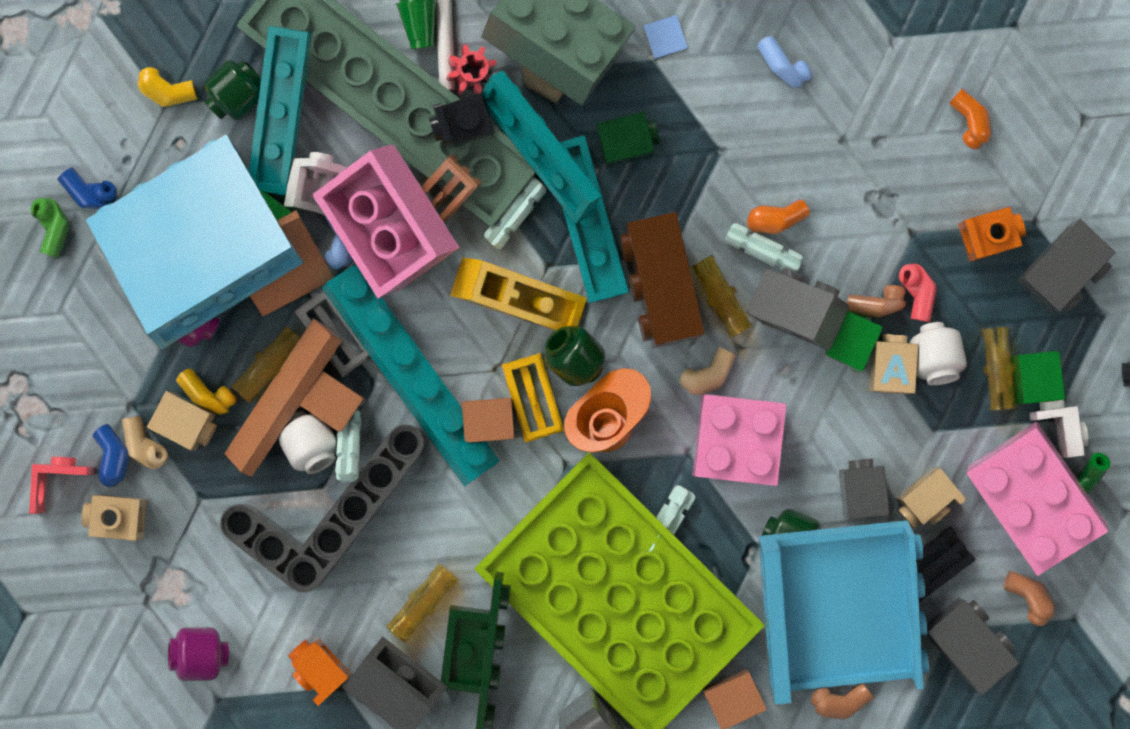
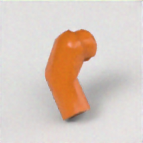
M962 88L949 104L967 119L968 130L962 136L963 142L971 149H979L983 142L987 143L992 135L989 112Z
M801 199L784 208L761 205L750 211L747 225L751 231L756 233L779 234L809 217L810 211L805 201Z

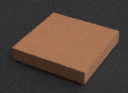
M297 210L277 221L304 263L250 295L262 317L323 286L334 278Z

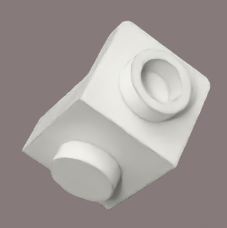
M310 152L309 158H292L284 207L315 215H325L312 194L331 181L333 175H339L347 167L333 163L334 156L319 152Z
M1064 400L1039 403L1040 411L1029 412L1030 420L1054 418L1058 452L1062 458L1085 455L1084 446H1088V431L1085 422H1080L1078 406L1065 407Z

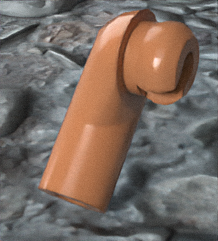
M886 285L883 291L884 298L850 294L847 300V304L850 306L848 311L858 316L873 318L899 312L906 304V301H904L906 290L902 286Z
M1009 571L1005 578L1003 589L1026 599L1030 608L1027 618L1032 624L1036 626L1046 625L1049 619L1054 616L1055 605L1045 585L1029 577Z
M862 683L858 684L844 696L832 695L827 688H819L812 694L811 703L816 707L815 712L820 716L845 720L867 705L874 697Z

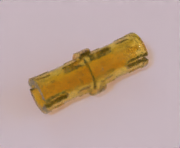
M712 254L690 268L695 273L708 296V299L705 300L709 308L714 307L728 332L729 338H732L753 325L748 320L734 295L737 293L735 286H729Z
M287 326L283 328L284 330L262 353L258 351L253 356L256 360L231 385L249 403L253 401L255 396L274 376L276 377L279 374L280 368L300 339Z
M1009 327L996 328L997 345L995 329H982L987 366H983V374H988L990 411L1002 410L1001 393H1003L1004 409L1016 408L1012 372L1016 370L1015 363H1011Z
M438 563L424 583L417 590L412 589L407 595L409 600L386 627L406 643L421 622L428 615L433 616L437 611L436 605L459 579L446 567Z

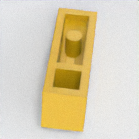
M465 257L461 259L450 296L555 331L561 327L578 326L587 299L581 295L489 262Z

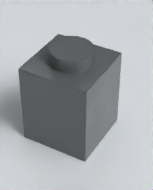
M873 459L848 461L849 469L839 470L843 518L849 520L890 516L885 466H874Z

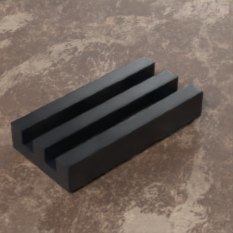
M952 527L946 528L923 546V558H925L947 540L952 544L950 548L917 573H922L923 578H926L957 553L962 558L925 585V597L918 598L919 603L976 560L966 549L962 540L957 537Z

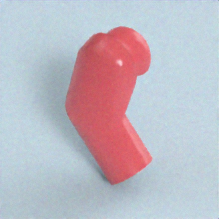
M906 264L899 271V280L914 298L910 319L930 323L937 286L922 266Z

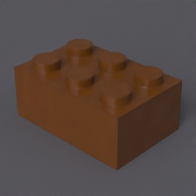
M672 212L628 222L625 229L626 234H621L619 240L624 262L632 261L635 274L630 275L629 284L633 301L642 302L644 315L639 316L638 323L643 342L650 340L652 349L702 337L705 333L677 213Z

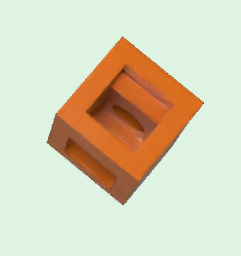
M1011 207L972 217L958 223L969 262L1022 246L1020 238L1026 236V229L1019 213L1012 214ZM992 225L1001 226L1003 232L1001 239H995L991 236L990 228Z
M320 638L312 644L305 639L288 655L292 661L291 665L296 669L292 673L293 677L306 691L309 692L311 689H314L318 693L313 699L318 706L352 675L349 669Z

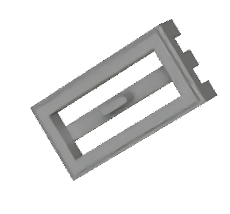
M324 291L294 311L307 328L312 321L307 313L313 309L324 325L342 340L340 347L348 356L350 362L344 365L335 352L330 358L331 363L341 377L344 378L352 370L358 368L363 362L371 358ZM324 300H327L363 350L358 356L320 305Z

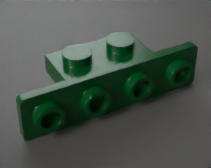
M496 571L490 610L451 605L449 609L441 682L448 686L447 690L480 694L475 729H493L496 705L488 704L490 689L498 690L501 665L493 664L495 649L503 650L506 625L498 624L500 609L508 610L511 585L503 584L504 572Z

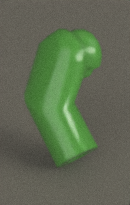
M37 198L33 201L30 211L34 218H38L46 231L40 252L60 258L70 227L69 220L59 203L51 198Z

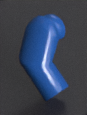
M73 167L64 171L57 178L58 182L81 208L100 209L104 205L116 201L117 188L110 181L103 180L102 183H86Z
M105 424L99 427L92 434V437L104 451L99 467V480L106 487H115L123 481L130 457L124 443L111 426Z

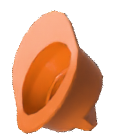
M621 368L611 371L602 377L568 410L564 421V429L570 444L580 451L590 453L615 451L624 446L630 439L633 428L649 410L652 399L651 386L645 376L634 369Z

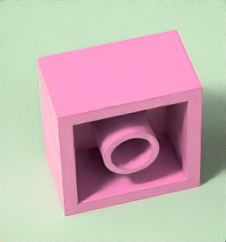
M708 394L701 395L692 476L777 486L787 404Z

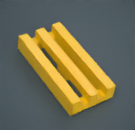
M538 353L502 364L501 366L525 443L564 431L541 354ZM534 363L554 426L547 428L527 365ZM520 368L537 423V431H530L512 373L514 369Z

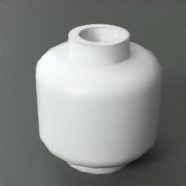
M933 322L921 326V333L915 335L909 342L911 344H918L916 376L927 380L929 385H943L958 380L960 378L959 373L967 366L960 332L953 328H946L943 322Z
M306 411L294 413L278 437L279 444L293 469L306 471L307 474L318 473L329 467L336 460L337 437L331 426L313 414H307Z

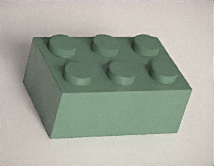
M500 0L490 12L481 38L583 106L624 50L636 26L598 0Z

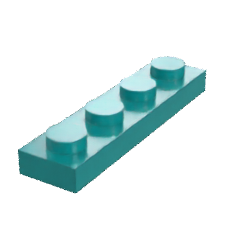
M268 26L249 172L260 191L263 190L264 192L286 196L292 158H295L312 32Z
M502 70L490 76L481 93L486 110L573 221L578 223L587 218L602 197L593 181L586 177L572 159L567 148L560 144L547 127L544 119L534 111L523 97L519 87L511 82Z
M585 135L560 142L561 145L567 148L572 159L586 177L593 181L597 191L601 194ZM602 197L590 215L578 223H575L562 207L589 304L628 294V287Z

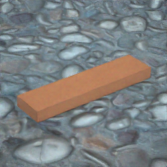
M314 318L224 453L240 472L250 477L254 475L342 341L327 326Z

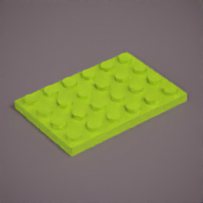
M590 452L474 568L492 588L496 571L504 572L503 584L511 585L509 604L635 729H664L765 626ZM653 543H655L653 550L649 551Z

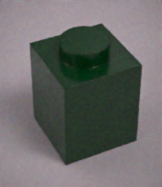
M645 112L597 123L596 130L606 168L653 157L655 152L654 145L660 144L655 121L647 122Z

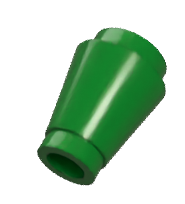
M399 0L400 3H396L408 41L410 42V48L418 49L435 46L436 0Z

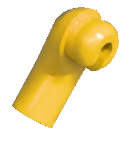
M152 67L142 69L138 75L137 85L140 92L159 106L168 107L198 100L193 80L171 85L159 75V71L156 68Z
M191 368L184 370L176 378V382L195 405L218 415L229 412L228 408L237 401L236 396L226 386H221L217 392L213 393Z

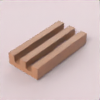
M454 154L449 156L421 187L427 195L449 170L455 175L431 201L436 210L460 182L466 186L439 215L444 224L482 184L477 177L473 178L469 174L470 170L466 166L462 167L457 162L459 159Z

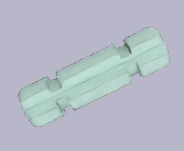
M532 177L522 189L523 191L520 195H517L501 215L496 225L494 224L492 228L489 227L484 233L485 240L495 248L501 249L510 238L509 233L511 231L514 233L533 210V203L535 201L538 203L545 195L547 188L538 179Z
M737 223L731 225L725 237L726 244L738 250L741 247L745 249L744 253L771 266L776 264L780 266L779 270L781 271L783 268L795 272L798 271L803 260L801 254L790 249L785 251L783 250L784 246L756 232L752 235L748 233L749 229Z
M359 410L355 411L345 428L337 432L335 472L336 478L340 482H355L359 477L358 462L361 436L359 434L361 430Z
M676 485L668 497L671 500L669 505L664 503L656 518L674 535L685 518V515L682 514L685 509L689 511L696 496L682 486ZM653 543L649 551L653 550L655 543Z

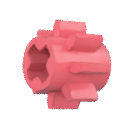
M465 44L461 49V58L450 55L447 62L456 68L455 71L447 75L446 80H456L460 86L458 89L459 95L465 89H473L475 95L481 93L482 82L486 84L490 76H492L487 74L488 70L494 68L497 62L496 60L488 61L483 55L485 52L484 46L478 52H470L469 47ZM467 63H470L472 68L480 69L476 78L473 79L471 73H463Z

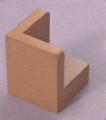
M322 371L300 403V406L335 430L342 431L357 408L362 406L366 399L327 372Z
M512 398L462 401L464 438L466 442L515 439Z
M746 668L702 689L721 729L730 728L767 710Z

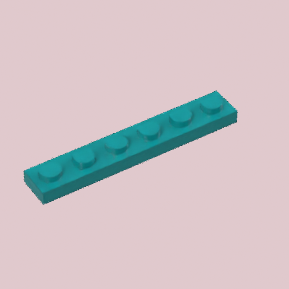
M355 264L326 282L322 287L324 293L464 487L499 463L500 460L486 441H465L462 407L382 297L377 298L358 266Z

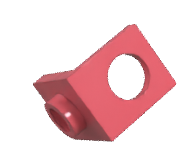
M51 457V464H32L29 514L45 512L47 473L95 475L96 467L76 466V458Z

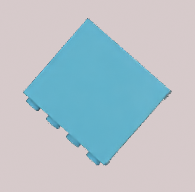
M227 135L206 143L200 151L183 161L173 163L159 176L149 182L137 185L131 193L114 203L104 205L96 214L86 219L146 334L161 349H164L304 263L297 250L288 240L241 159L242 155Z
M908 520L758 536L769 680L775 705L791 703V691L910 678H913L917 690L923 689L922 673H929V660L926 648H921L920 636L927 635V623L924 611H919L918 598L925 597V585L922 573H917L916 560L923 559V546L920 534L914 535Z

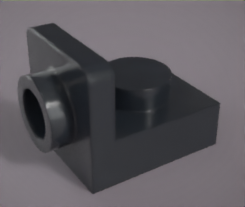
M481 93L443 106L441 103L433 105L436 116L430 117L429 121L436 142L444 139L447 149L494 134Z

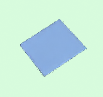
M677 15L643 25L654 59L688 48Z

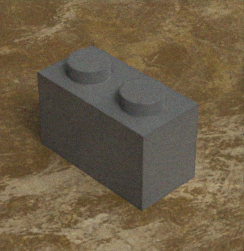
M1078 219L1071 222L1018 277L1016 282L1050 314L1060 312L1062 309L1067 313L1083 298L1084 295L1080 290L1088 281L1098 282L1111 269L1112 265L1108 261L1116 252L1084 221Z
M766 268L745 313L764 325L829 351L850 307L837 297L840 291L821 281H817L815 287L803 283L805 280L804 276L787 268H783L781 273Z
M958 597L927 624V637L973 691L982 696L1019 664L1012 655L1016 648L1001 631L995 635L985 624L990 618L975 600L967 603L966 600Z
M382 636L343 688L359 702L384 719L391 727L395 729H416L448 686Z

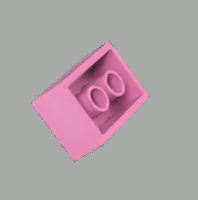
M394 144L370 150L312 194L378 299L403 289L460 248Z
M1037 421L968 466L966 474L1037 576L1108 532L1106 520Z

